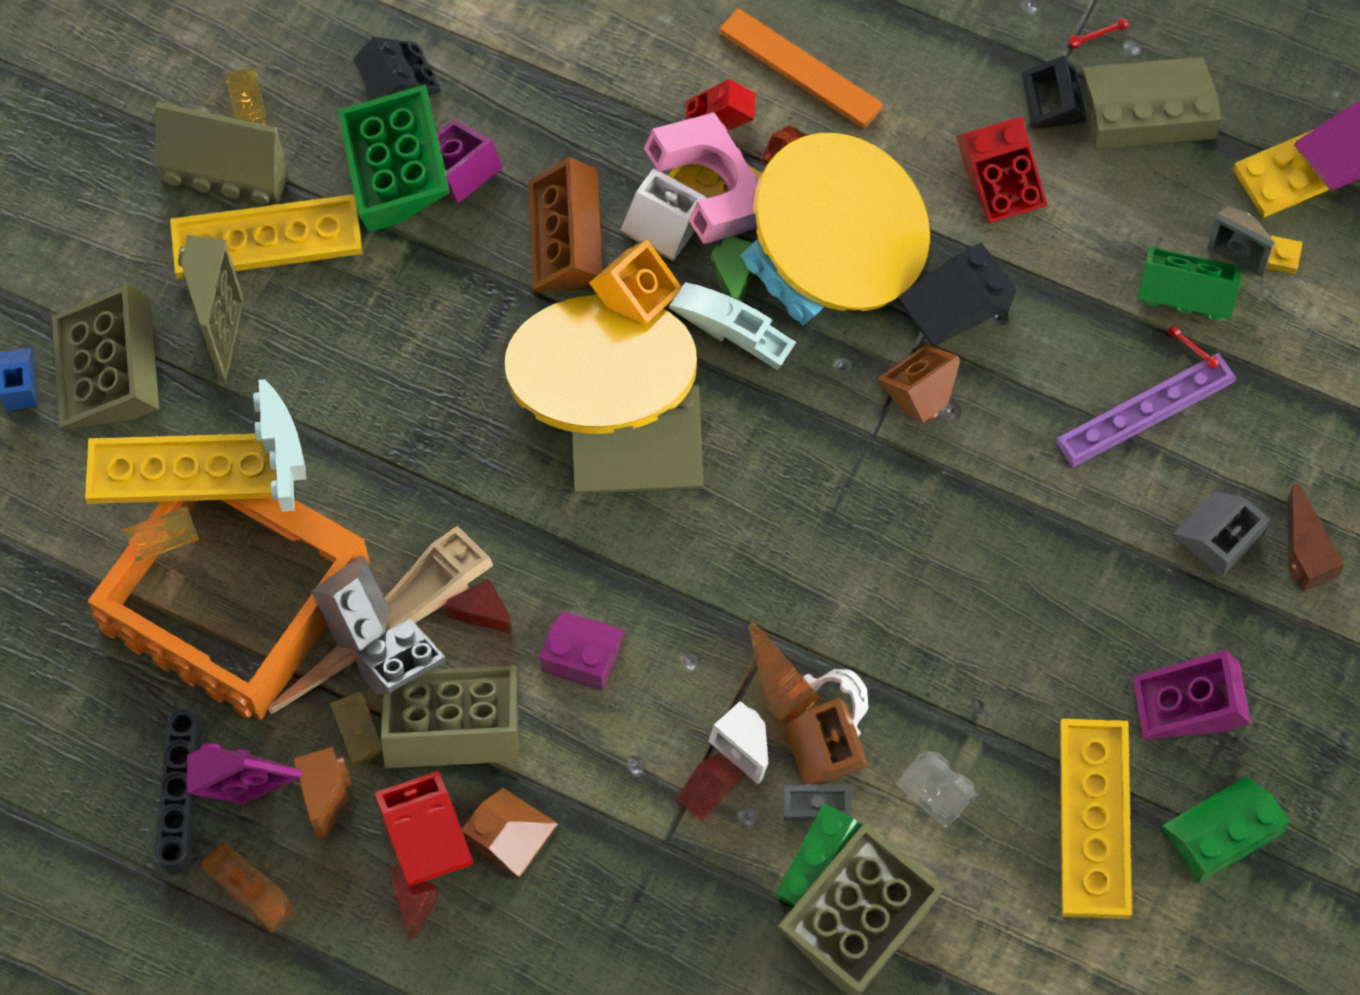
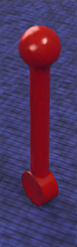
M1121 18L1116 24L1082 37L1072 36L1069 40V46L1073 49H1078L1083 42L1117 29L1125 30L1128 27V21Z
M1172 325L1168 328V333L1174 339L1178 338L1206 361V365L1209 368L1214 369L1218 366L1219 361L1216 357H1210L1185 337L1177 326Z

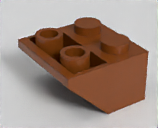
M840 698L808 709L784 727L804 785H821L869 767L848 705Z

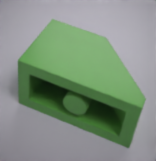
M731 236L724 238L722 244H716L711 261L714 262L715 276L723 293L743 302L755 274L748 270L740 255L752 243Z

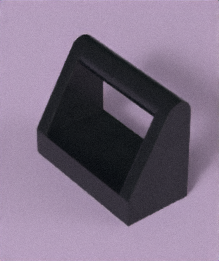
M1064 55L1022 73L1033 128L1072 125L1087 120L1077 69ZM1057 78L1062 107L1042 115L1036 81Z

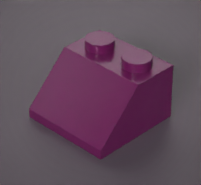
M453 119L437 132L450 193L445 195V197L457 204L503 168L493 141L472 128Z
M563 611L551 626L540 653L541 671L603 691L623 641L625 630Z

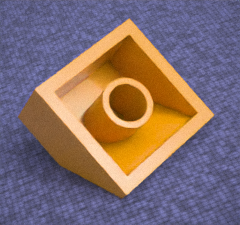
M648 239L627 249L589 282L608 309L643 325L648 323L667 306L682 288Z

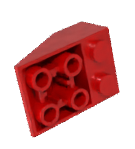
M1022 116L956 136L964 166L988 223L1048 206Z
M439 771L374 793L382 823L408 887L473 865L471 854Z

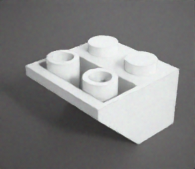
M653 168L636 191L622 225L621 233L638 243L648 239L658 254L674 261L695 232L689 222L697 201L706 199V197Z

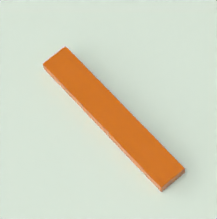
M737 8L720 27V34L862 129H865L883 109L882 102L741 9Z

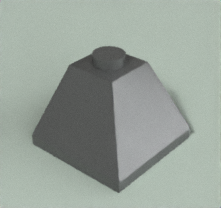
M1228 205L1215 218L1207 249L1263 277L1275 242L1257 219L1251 217L1245 210L1235 209Z

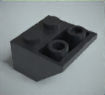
M373 36L353 59L373 100L421 85H426L429 97L439 93L441 90L434 71L428 65L422 48L416 42Z

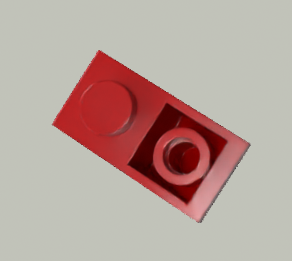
M727 79L686 100V120L715 113L721 124L726 127V130H734L755 119V92L731 79Z

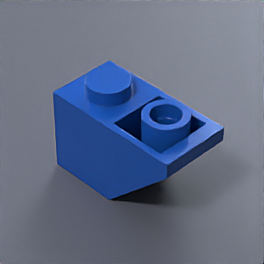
M33 348L0 353V399L6 411L38 407Z

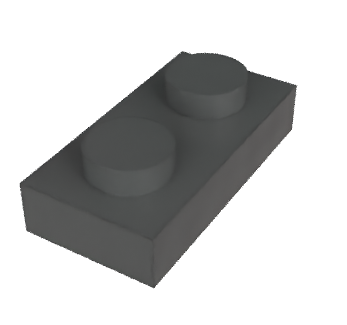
M784 785V821H814L823 803L852 817L851 785Z

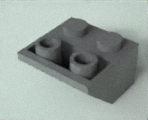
M1214 491L1172 536L1220 577H1223L1265 534L1270 518L1243 497Z
M411 618L386 631L379 638L369 643L363 650H354L359 675L376 695L389 693L446 661L445 656Z

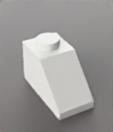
M740 701L714 724L708 742L759 784L768 766L765 722L755 710L748 708Z

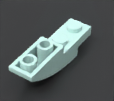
M685 282L669 306V309L722 342L725 337L777 371L796 343L770 326L772 319L732 297L699 285Z
M259 380V392L254 393L255 412H260L261 422H255L257 442L262 441L265 453H270L271 470H276L277 480H271L273 500H279L282 512L295 511L293 481L306 479L305 462L292 417L277 392L266 380Z

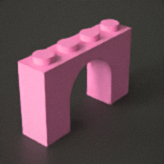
M715 113L652 129L644 150L658 172L687 164H698L714 170L727 184L729 192L697 201L689 218V222L703 244L758 229L756 215L753 212L754 195L758 183L757 176L751 171L742 157L740 149L735 146L727 133L726 127L721 124Z

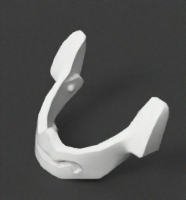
M833 669L819 678H813L810 674H806L794 685L788 694L792 700H796L810 690L812 692L817 691L827 681L840 683V690L851 695L853 702L851 717L859 737L860 731L857 728V724L868 710L866 686L853 671Z

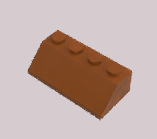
M569 157L529 181L533 291L582 290L590 286L589 282L603 270L597 168Z

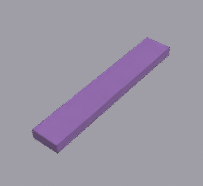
M1217 353L1213 355L1219 361L1216 368H1209L1204 360L1063 434L1056 439V444L1072 468L1227 387L1235 382L1236 377L1221 355Z

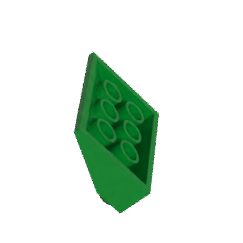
M426 85L337 110L359 217L368 232L399 224L450 193Z

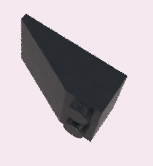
M981 242L950 258L899 295L898 301L930 345L934 347L1009 310L1017 289Z

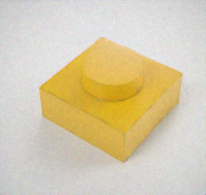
M1271 236L1275 244L1267 269L1296 275L1303 242Z

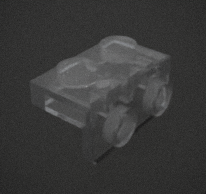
M930 751L920 753L895 784L941 826L949 828L969 802L975 801L979 795L973 790L974 784L962 774L957 776L948 768L950 763L941 754Z

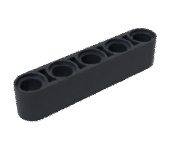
M184 708L171 712L166 722L155 848L156 857L163 870L169 875L174 876L183 874L190 867L196 795L187 794V761L180 765L174 764V761L178 756L189 755L200 749L201 728L193 712ZM185 723L191 724V728L184 733L176 732L180 725ZM180 786L186 787V791L181 796H171L175 788ZM177 818L184 819L183 824L179 828H168L172 820ZM181 851V855L177 860L172 862L166 861V856L170 852Z

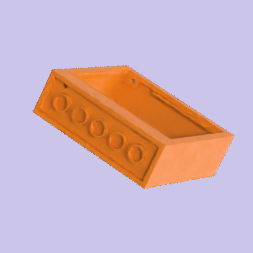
M273 498L221 500L292 542L299 540L306 542L318 549L321 556L333 562V565L318 586L360 555L365 557L369 567L371 565L363 538L295 499V511L284 512L281 511L279 500H273ZM199 500L160 502L87 601L93 612L92 617L98 622V629L112 639L118 636L126 641L124 644L133 652L139 655L144 652L152 657L151 660L163 670L168 671L171 668L178 672L179 678L188 685L195 687L198 684L207 689L205 691L206 694L215 701L222 703L225 700L234 705L233 710L242 717L249 719L252 716L261 721L268 712V706L277 699L328 625L313 594H311L250 682L247 683L211 662L208 655L123 606L128 596Z

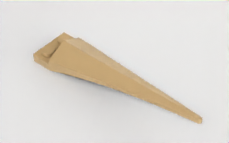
M458 526L434 541L384 598L390 609L385 632L410 618L414 623L418 622L468 590L467 584L494 566L490 557ZM337 645L314 668L268 706L270 714L277 712L355 662L354 650Z

